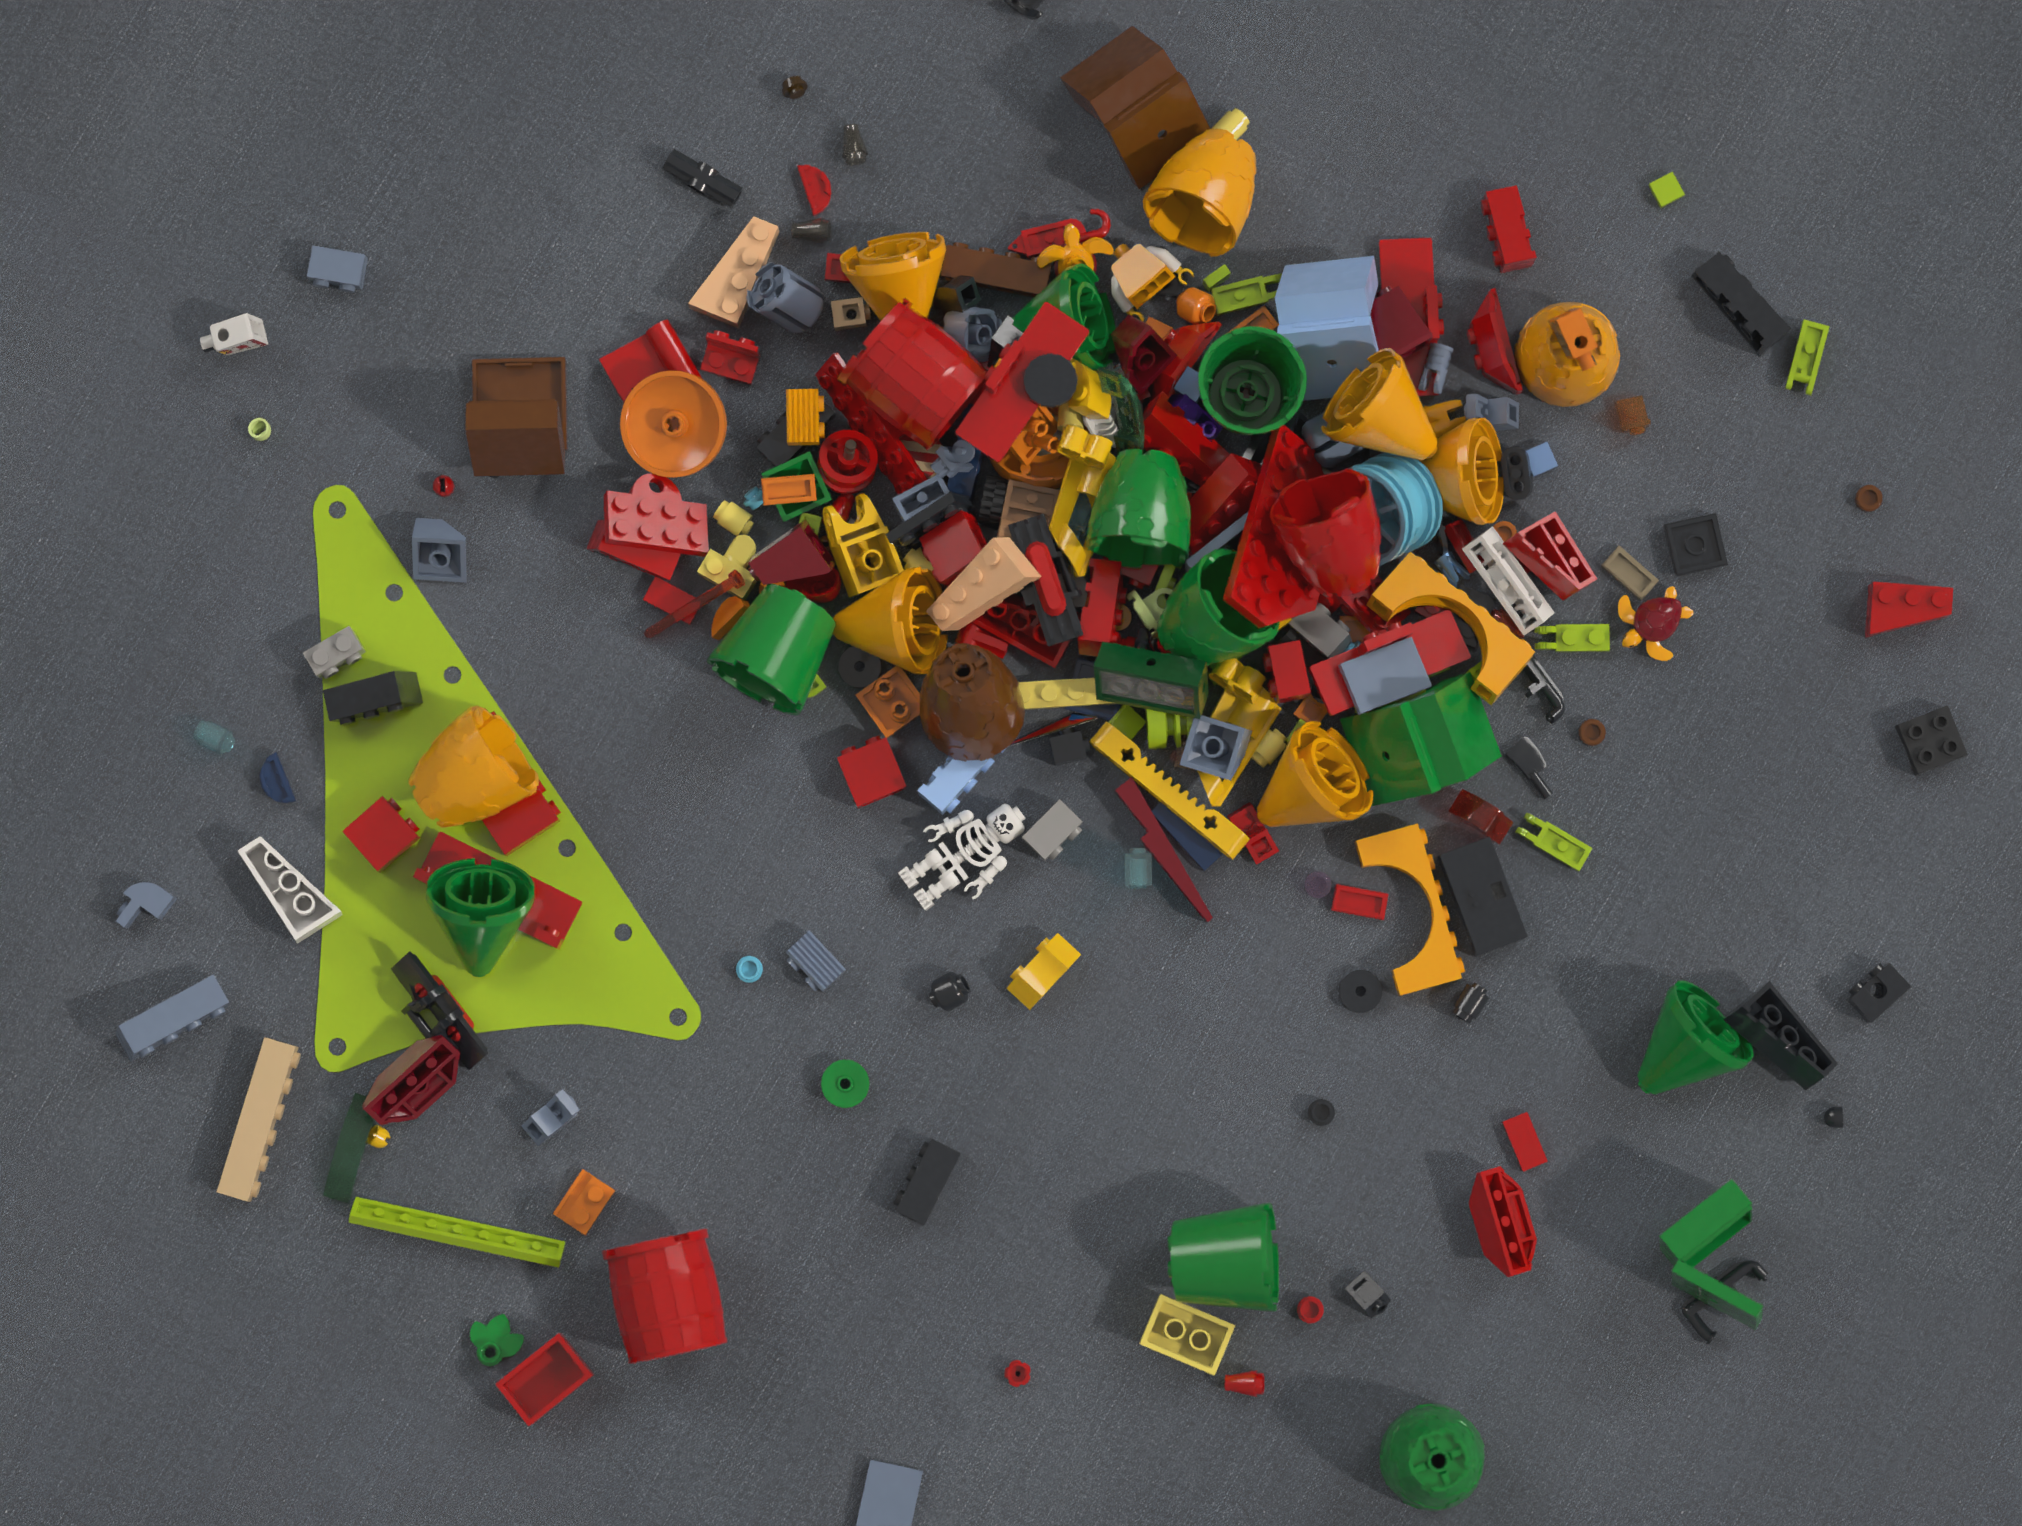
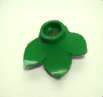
M505 1314L494 1317L487 1326L475 1321L471 1327L470 1339L477 1347V1358L486 1366L497 1365L503 1357L514 1356L524 1342L523 1335L510 1334V1323ZM489 1347L495 1350V1356L492 1358L486 1356V1349Z

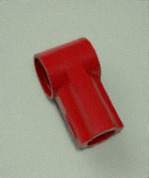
M972 622L959 629L954 641L955 645L970 644L980 646L983 649L989 650L1001 660L1004 659L1010 644Z

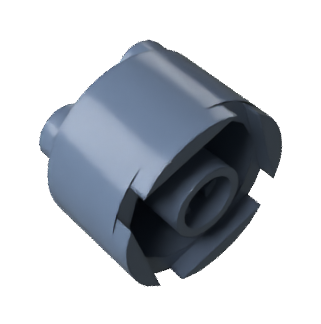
M971 307L963 313L947 312L944 317L945 325L943 330L968 350L978 362H986L989 358L991 339L1001 326L1002 321L996 317L993 310Z

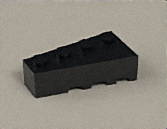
M1718 252L1692 274V277L1760 357L1789 332L1791 327L1752 287L1750 281L1734 268L1735 264L1726 254L1723 256Z
M1770 981L1748 996L1724 1019L1728 1025L1805 1090L1826 1077L1838 1065Z

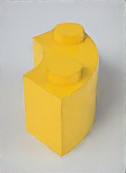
M1071 359L1070 362L1076 370L1078 380L1076 391L1069 400L1068 407L1088 419H1109L1111 393L1106 388L1105 379L1099 373L1079 361Z
M1059 933L1051 940L1046 937L1037 946L1036 950L1039 953L1025 968L1020 965L1010 976L1013 981L1006 989L1029 1010L1081 956Z

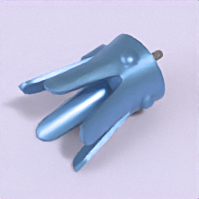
M1438 551L1441 557L1434 564L1440 569L1450 584L1455 588L1457 587L1459 578L1455 570L1463 578H1470V573L1456 561L1452 552L1442 555Z

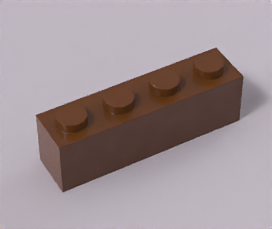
M953 242V245H946V253L941 271V280L949 282L959 275L972 276L979 288L1032 298L1048 285L1051 264L1040 268L1037 265V257H1031L1030 261L1020 259L1021 255L1011 252H1005L1004 256L994 254L995 250L985 247H979V250L968 249L967 244Z

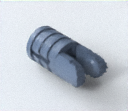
M1430 343V350L1428 351L1418 390H1427L1433 372L1437 374L1433 392L1441 394L1453 348L1443 344Z

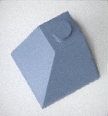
M416 518L412 534L413 579L466 583V537L443 519Z
M1201 715L1200 719L1194 718L1180 765L1231 780L1245 756L1252 730Z

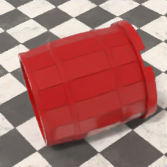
M904 298L903 303L899 302L870 333L863 342L866 350H862L856 357L852 356L840 373L837 381L843 386L849 385L866 404L872 407L885 420L900 430V432L922 445L923 448L929 450L951 427L986 383L984 376L988 370L952 336L932 320L912 308L913 303Z
M707 1228L602 1251L603 1259L608 1260L610 1288L615 1313L629 1364L728 1342L719 1285L714 1263L705 1239L709 1238Z

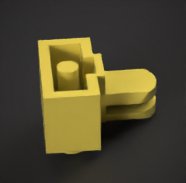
M747 535L736 536L724 556L710 549L697 570L698 575L733 596L746 600L757 582L750 572L746 570L749 561L756 553L754 540Z

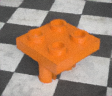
M1039 406L1010 447L1011 452L1018 461L1026 466L1041 449L1053 454L1057 452L1060 440L1053 435L1058 430V422L1046 407Z
M898 666L892 668L855 695L886 738H889L920 716V693L903 669Z

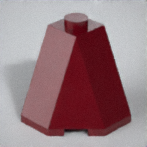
M1129 314L1111 333L1125 379L1141 395L1177 356L1151 326Z

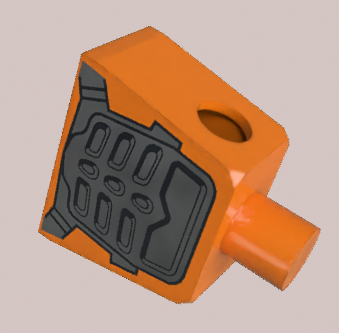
M1572 308L1547 320L1567 359L1576 358L1582 371L1597 365L1591 353V350L1597 348V343L1581 308ZM1577 337L1580 339V346L1578 348L1575 346V339Z

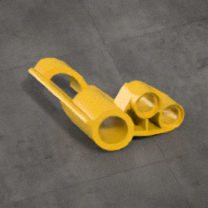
M1065 425L1057 452L1069 458V462L1050 522L1049 531L1058 548L1064 552L1072 564L1075 577H1082L1086 574L1093 552L1086 547V540L1082 547L1078 538L1068 526L1079 493L1087 494L1092 509L1098 490L1108 470L1115 463L1116 457L1110 453L1113 445L1111 440L1099 435L1088 434L1087 431L1073 425Z
M1236 658L1216 663L1209 674V677L1225 689L1210 718L1252 730L1245 756L1231 780L1224 779L1221 782L1220 777L1197 770L1211 807H1220L1255 753L1258 745L1282 710L1276 704L1274 698L1271 699L1270 694L1262 687L1266 679L1265 676L1252 667L1244 666Z

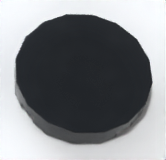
M1049 353L1040 355L1030 362L1025 370L1023 383L1031 401L1041 407L1055 408L1065 404L1072 398L1076 391L1078 379L1076 370L1069 360L1061 355Z

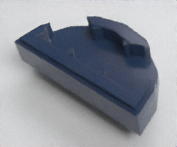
M275 752L267 757L259 775L261 787L266 795L276 802L286 804L297 802L278 753Z

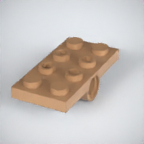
M1009 479L997 538L1010 537L1012 540L1008 528L1009 524L1043 513L1049 528L1060 490L1036 487Z

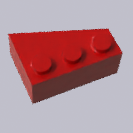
M1556 511L1502 543L1563 601L1597 580V577Z
M604 520L597 521L586 548L592 552H600L609 556V559L621 561L662 580L671 579L681 555L680 553L606 544Z

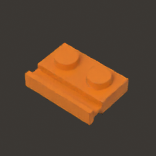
M582 1169L553 1214L582 1234L587 1235L616 1190Z

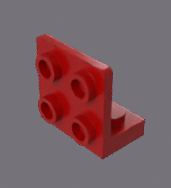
M714 330L713 334L707 332L705 338L708 345L700 370L752 385L760 359L759 348L755 346V342L746 338H740L739 341L730 339L729 334L722 331Z

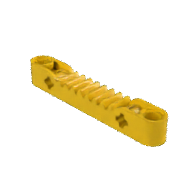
M1106 721L1089 741L1099 753L1130 778L1132 777L1137 784L1231 860L1237 856L1250 840L1244 832L1218 811L1212 809L1205 810L1204 804L1196 807L1197 798L1194 797L1188 800L1189 792L1187 790L1180 794L1181 785L1178 783L1172 787L1173 781L1171 777L1163 780L1164 771L1161 770L1155 773L1156 765L1154 763L1147 767L1148 758L1146 756L1141 758L1139 747L1109 722ZM1133 752L1134 760L1124 762L1123 753L1129 754ZM1215 819L1216 828L1210 827L1208 830L1205 829V820L1212 821Z

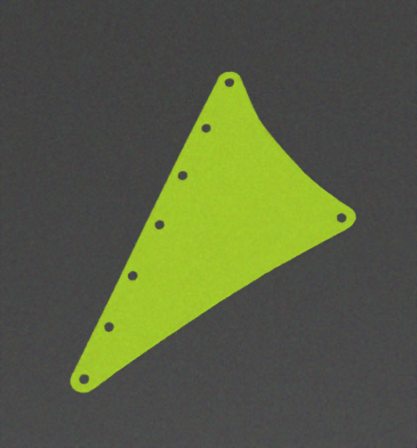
M334 485L324 489L318 495L313 509L321 642L350 626L366 652L354 664L348 665L346 663L338 668L339 672L327 679L322 677L323 690L392 671L416 672L423 703L404 707L403 710L397 712L379 713L380 716L375 718H355V723L340 725V722L329 721L323 694L325 748L324 896L340 909L343 915L322 928L315 1028V1056L320 1066L329 1072H341L366 1061L410 1047L416 1041L425 1039L409 1016L401 1012L407 1004L412 1002V998L391 970L409 951L419 958L431 975H436L441 979L473 1021L475 1033L547 1025L584 1024L615 1028L673 1040L689 1038L700 1025L701 1011L699 1005L682 982L615 877L438 619L356 495L344 485ZM336 501L342 502L346 507L345 515L339 519L333 518L329 514V506ZM392 584L399 585L403 590L402 598L395 602L390 601L385 594L387 587ZM451 666L457 667L461 671V679L454 684L448 683L444 678L445 670ZM471 706L486 708L489 713L495 711L516 733V744L531 768L538 773L539 780L546 789L542 794L548 802L553 800L561 812L557 815L560 819L559 823L509 856L504 855L482 820L445 828L437 825L436 822L439 819L432 820L425 815L413 796V790L416 789L415 785L411 787L408 782L423 754L429 750L432 742ZM384 796L387 800L392 797L402 808L399 814L405 820L410 817L420 830L416 833L420 836V839L379 873L342 831L379 798ZM443 832L500 861L513 864L524 870L528 875L582 901V906L560 950L517 930L490 973L483 977H475L469 974L427 903V884L413 877L417 867L421 869L438 833ZM566 839L572 840L576 846L575 853L569 857L562 856L558 850L559 844ZM620 924H627L631 927L632 935L627 941H619L615 937V928ZM680 1008L686 1012L687 1019L683 1025L676 1026L670 1022L669 1016L673 1009ZM425 1009L419 1012L431 1029L438 1024V1020L430 1010ZM335 1038H340L346 1043L345 1052L339 1056L333 1055L329 1051V1043Z

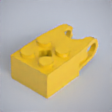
M864 493L856 496L857 518L853 524L845 522L832 505L823 508V520L830 549L849 597L876 588L904 571L894 544H891L885 535L889 532L887 526L883 524L870 498ZM865 559H869L871 564L867 565Z

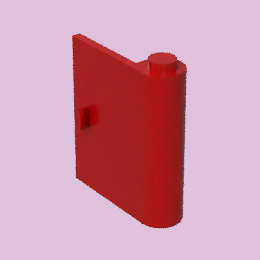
M668 319L649 328L645 335L599 359L623 403H625L629 393L639 382L658 372L683 371L702 378Z

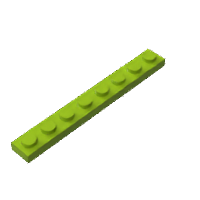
M355 1197L349 1215V1223L558 1268L565 1250L566 1241Z

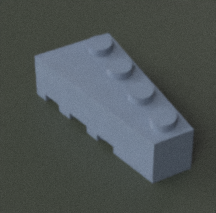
M211 975L122 1023L117 1028L116 1036L132 1062L139 1057L143 1058L155 1051L154 1048L163 1043L167 1045L179 1038L178 1035L186 1030L191 1032L202 1025L201 1021L208 1017L215 1019L226 1012L224 1008L228 1006L229 1001L215 976Z

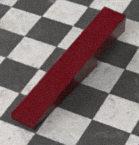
M1131 777L1118 787L1115 793L1147 832V834L1140 838L1141 843L1204 921L1208 923L1213 919L1212 915Z

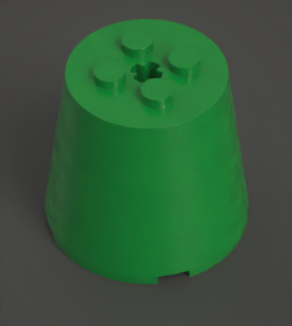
M1255 326L1231 330V332L1213 342L1202 359L1198 374L1200 396L1209 414L1223 429L1239 435L1267 433L1287 423L1299 409L1307 384L1303 360L1293 347V344L1273 330ZM1244 388H1248L1249 393L1253 396L1244 398L1243 393L1240 391L1243 392Z
M767 584L710 654L707 663L710 665L714 664L712 670L721 679L753 700L760 703L762 699H765L774 704L772 708L776 711L789 715H799L803 710L836 622L825 609L807 599L801 592L776 584Z
M1262 1203L1173 1221L1171 1236H1168V1250L1171 1252V1261H1168V1276L1172 1279V1287L1177 1302L1275 1312L1277 1310L1276 1304L1273 1303H1278L1279 1252L1278 1243L1272 1242L1271 1230H1276V1220L1271 1203Z

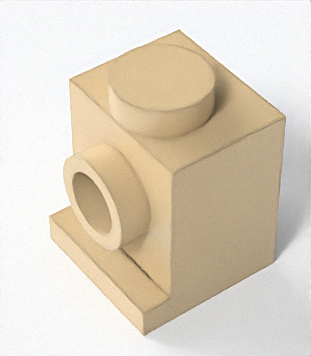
M863 297L831 301L835 331L865 327L866 320L871 319L869 305L863 304ZM855 311L857 316L851 320L847 318V313Z

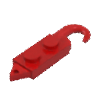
M1091 209L1089 213L1100 216L1103 221L1101 228L1086 232L1085 227L1079 220L1068 219L1023 230L1021 235L1007 249L1026 255L1027 258L1038 256L1051 245L1061 246L1065 243L1063 233L1065 226L1069 223L1078 229L1080 234L1079 241L1083 243L1090 238L1105 237L1110 230L1111 221L1108 214L1103 210Z

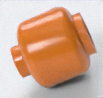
M1196 287L1186 289L1176 300L1179 317L1194 325L1211 321L1216 313L1213 296Z

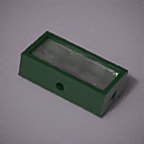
M1102 642L1094 664L1097 700L1190 718H1201L1208 697L1207 661L1176 656L1170 653L1149 651L1144 648L1123 646L1118 643Z

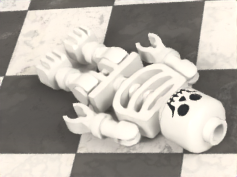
M1002 804L987 816L988 823L986 825L980 819L972 822L974 818L973 813L969 810H964L951 819L948 817L943 819L944 822L941 824L931 825L924 829L923 832H927L929 829L939 830L934 839L928 840V842H935L941 835L947 832L951 834L955 832V828L964 825L956 833L959 851L954 853L955 855H952L944 842L939 844V847L945 853V858L935 848L924 856L925 859L919 864L917 862L914 863L911 870L906 866L898 872L909 889H912L919 884L916 878L919 876L921 878L924 877L926 871L931 868L933 871L936 869L940 870L942 875L938 877L940 879L938 883L929 885V890L926 892L921 888L914 893V896L925 911L935 905L932 901L934 898L938 900L942 897L941 893L947 889L950 891L961 883L954 874L955 870L958 871L964 881L969 878L960 866V863L966 859L978 867H985L992 863L985 871L981 870L979 872L980 876L974 882H970L965 887L964 892H967L970 886L976 887L979 884L978 892L972 899L978 898L987 883L991 884L994 881L992 878L1007 865L1005 857L997 856L1002 851L998 842L1001 841L1007 844L1023 833L1025 829L1022 821L1026 818L1017 806L1012 809L1008 804ZM973 827L978 836L975 840L971 836V829ZM966 831L969 843L966 847H963L961 836ZM989 841L993 843L994 847L988 844ZM985 846L993 853L987 855L980 850V848H983ZM977 852L981 857L986 858V860L983 862H978L973 860L970 856L971 854L973 855V853ZM950 860L953 867L946 870L943 864Z

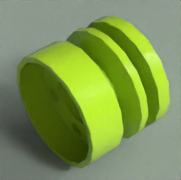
M1145 709L1149 749L1166 748L1168 736L1174 737L1177 748L1181 747V735H1186L1187 742L1194 718Z

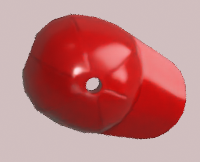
M833 568L827 574L789 580L786 582L785 588L797 590L813 603L821 604L830 602L838 596L841 579L839 572Z

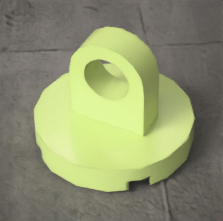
M1161 588L1142 600L1134 589L1126 594L1128 601L1135 600L1132 604L1134 606L1133 609L1149 631L1154 629L1151 636L1157 639V622L1164 609L1158 606L1157 598L1161 594L1170 595L1173 590Z

